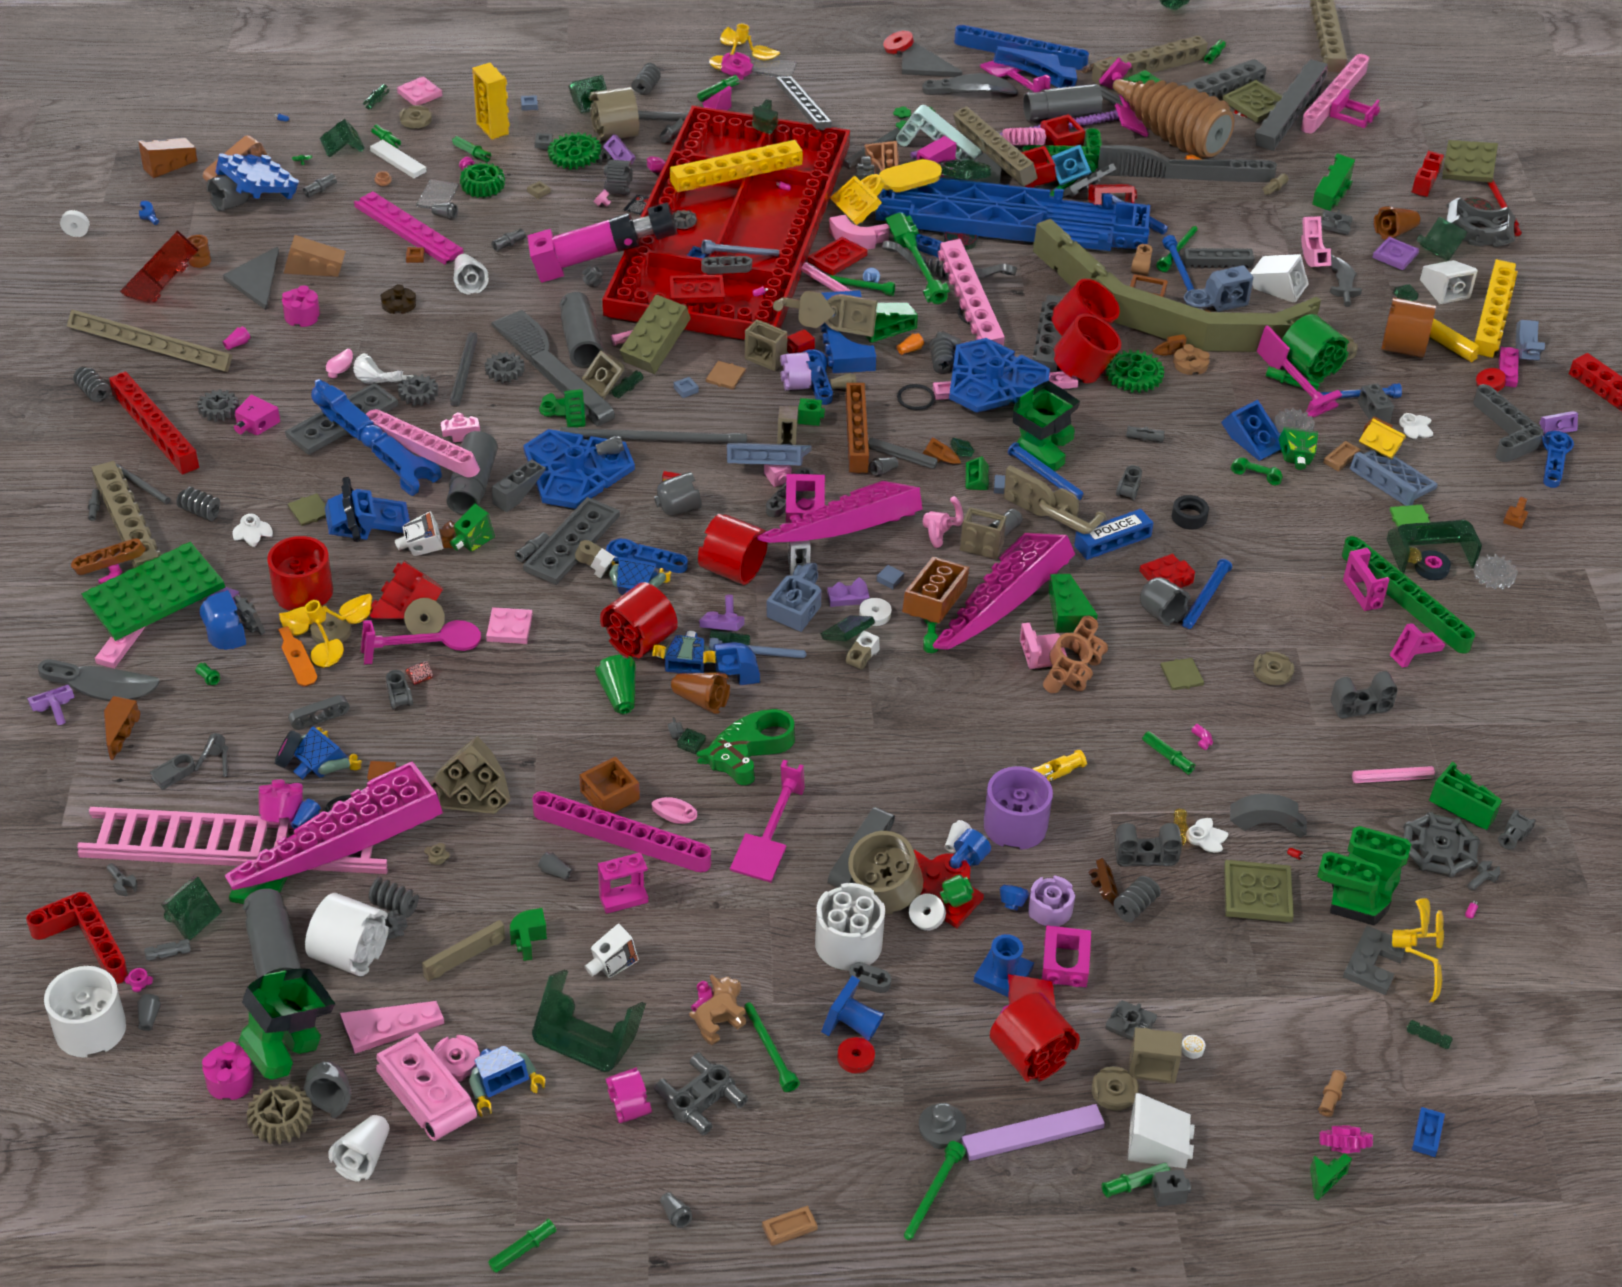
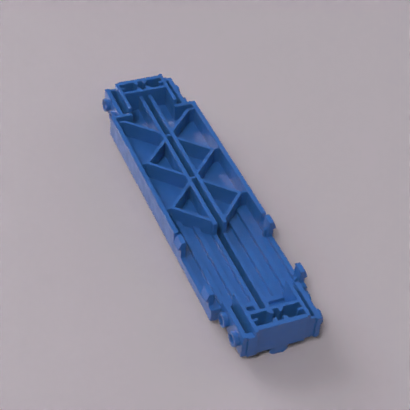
M940 178L932 184L903 192L882 189L878 195L882 203L876 210L875 220L886 221L885 218L896 213H904L906 217L911 216L917 229L1034 242L1037 224L1052 219L1071 236L1073 242L1076 241L1083 248L1111 251V247L1137 249L1140 244L1148 243L1150 205L1126 202L1112 203L1113 195L1104 194L1103 204L1063 200L1064 189L1055 188L1054 196H1049L1050 190Z

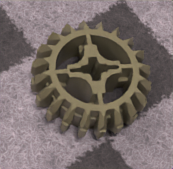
M280 1082L278 1087L273 1088L272 1085H269L268 1090L261 1089L260 1095H253V1101L249 1102V1110L246 1113L248 1126L254 1136H259L261 1142L267 1139L271 1145L276 1140L281 1145L282 1140L287 1139L290 1143L292 1137L299 1138L300 1132H306L307 1125H311V1117L313 1116L311 1099L306 1096L305 1091H301L299 1086L292 1088V1085L288 1083L283 1087Z

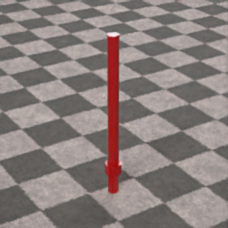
M1494 180L1493 182H1487L1500 208L1508 207ZM1516 219L1514 221L1515 236H1520L1522 232Z

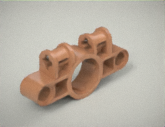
M1091 616L1083 617L1073 633L1062 634L1057 639L1049 653V659L1053 667L1043 682L1045 690L1055 694L1060 691L1064 684L1076 691H1083L1086 688L1087 680H1090L1093 676V671L1087 664L1099 665L1102 655L1108 651V645L1094 635L1098 628L1096 619ZM1061 648L1073 650L1079 655L1081 661L1069 659L1063 654Z

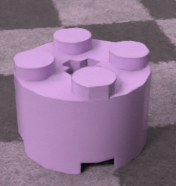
M808 353L781 355V366L784 368V371H781V381L784 382V389L798 390L810 388L811 369H809L808 363H806V361H810Z
M1059 876L1047 879L1041 877L1036 880L1030 892L1028 912L1030 918L1044 926L1060 927V925L1069 921L1073 913L1075 901L1072 884Z

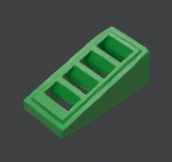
M583 389L564 391L567 427H585Z

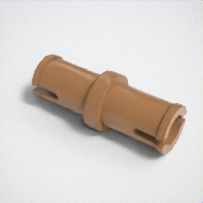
M1340 1070L1332 1072L1329 1084L1323 1090L1324 1097L1318 1108L1319 1113L1323 1116L1331 1117L1337 1101L1342 1097L1341 1090L1347 1076Z

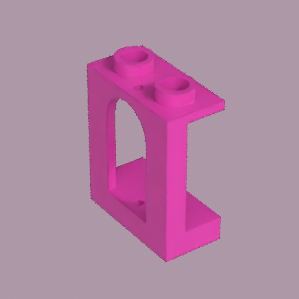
M1344 88L1332 102L1329 116L1365 128L1369 123H1372L1374 116L1379 114L1380 100L1377 99L1371 107L1349 99L1350 90ZM1346 107L1365 114L1364 120H1359L1340 112Z
M786 474V523H792L794 518L802 519L803 514L825 505V475ZM796 491H815L814 507L810 510L799 509L796 505Z
M1368 548L1350 551L1343 581L1364 611L1378 609L1383 606L1390 580L1389 577L1376 579L1368 568L1371 556ZM1365 582L1367 588L1366 597L1363 596L1355 583Z
M641 852L598 863L599 898L606 914L648 903V895L644 888V872L648 871ZM631 875L630 884L611 889V880Z
M1046 925L1041 979L1052 981L1053 984L1087 987L1091 930ZM1056 948L1079 950L1078 963L1072 968H1064L1058 965L1056 962Z

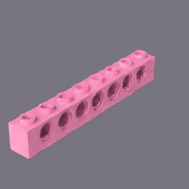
M961 239L940 243V251H938L939 260L943 261L944 271L949 275L950 285L954 286L955 296L959 297L960 307L965 311L966 321L971 324L972 334H975L976 340L988 338L1004 346V334Z

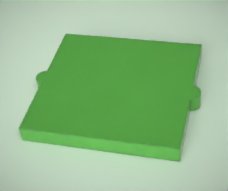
M1422 505L1390 507L1393 517L1392 521L1396 523L1399 531L1429 529L1432 526L1428 519L1429 515L1426 514Z

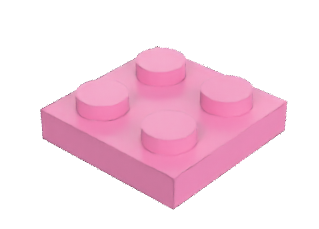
M424 76L397 87V93L413 105H422L442 96V90Z
M492 607L486 635L487 642L527 644L533 616L532 610Z

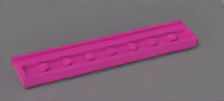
M373 191L361 197L360 201H354L355 208L414 246L424 247L425 253L444 265L447 264V261L451 262L457 256L463 254V248Z

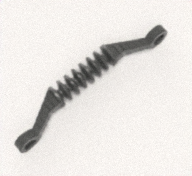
M883 241V250L899 252L919 273L923 274L914 256L904 247L895 242ZM922 257L930 273L933 271V275L936 276L940 272V277L943 278L945 274L943 263L940 265L937 259L935 264H933V258H930L927 263L926 257ZM999 264L984 269L974 268L978 279H982L999 272L1015 276L1017 267Z

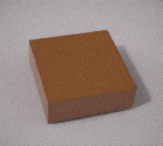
M407 247L406 263H424L425 248Z

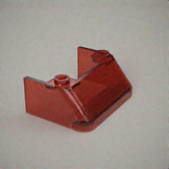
M177 230L121 289L120 293L128 298L146 303L151 301L155 303L161 297L160 291L179 271L183 273L189 266L187 262L199 249Z

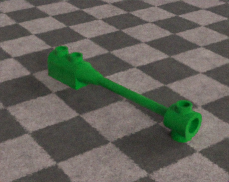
M896 213L885 218L895 242L904 248L907 247L912 252L928 282L926 289L923 290L927 303H944L948 297L947 293L950 292L946 282L942 284L941 281L933 279L918 250L916 235L919 232L911 216L906 217L904 213Z

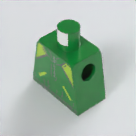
M1284 427L1278 438L1284 461L1295 463L1297 470H1303L1306 468V465L1311 464L1315 456L1318 431Z
M474 504L454 524L456 537L450 541V544L456 551L463 546L469 551H475L492 540L495 534L489 513L477 504Z

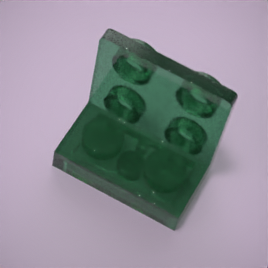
M346 119L338 122L332 129L320 137L328 157L333 156L348 143L359 152L365 149L357 130Z
M1439 217L1425 237L1420 234L1416 240L1421 247L1449 261L1467 235V231Z

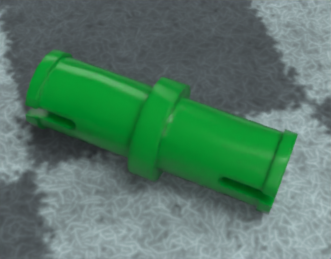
M1219 39L1214 46L1210 47L1209 52L1204 57V61L1207 63L1210 60L1208 64H1211L1215 58L1221 55V51L1226 47V42H1222V39Z
M378 124L374 125L377 130L372 128V134L393 147L399 148L395 145V143L399 146L401 145L399 139L394 137L390 131L381 128Z

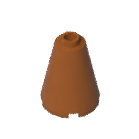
M1391 206L1380 208V211L1374 217L1375 231L1377 234H1380V238L1386 240L1388 237L1396 238L1420 224V215L1417 211Z
M721 672L680 673L673 677L671 681V688L675 694L714 714L721 712L718 710L720 707L726 706L730 695V685L726 681L729 677Z

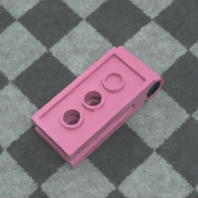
M418 1033L377 1054V1061L380 1064L377 1065L376 1071L422 1129H425L431 1140L436 1141L477 1117L471 1097Z

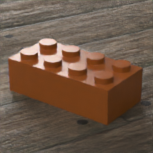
M932 557L906 589L902 612L913 617L927 619L930 622L940 623L966 589L970 567Z

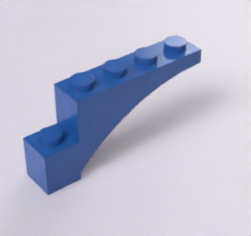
M1001 46L996 48L993 59L994 63L1015 67L1038 77L1048 75L1050 76V83L1057 88L1072 87L1076 84L1077 75L1075 68L1060 66L1058 55Z

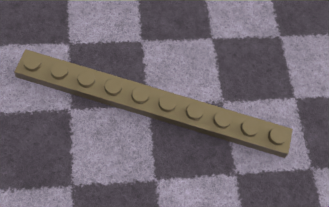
M71 309L67 327L225 372L229 371L233 356L226 352Z

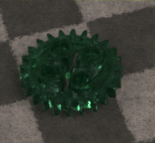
M952 159L938 163L942 169L941 174L955 179H982L991 176V166L975 162L974 160Z

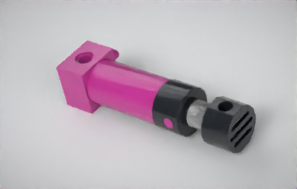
M669 203L648 208L649 216L641 217L637 220H633L630 213L556 236H553L551 229L527 235L530 257L541 283L563 277V268L639 247L638 239L640 237L655 234L656 239L659 240L676 235L677 229Z

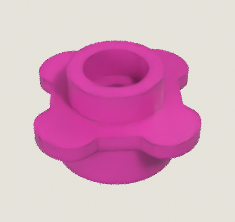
M136 968L125 978V983L132 986V991L140 992L146 985L153 983V978L147 975L145 969Z

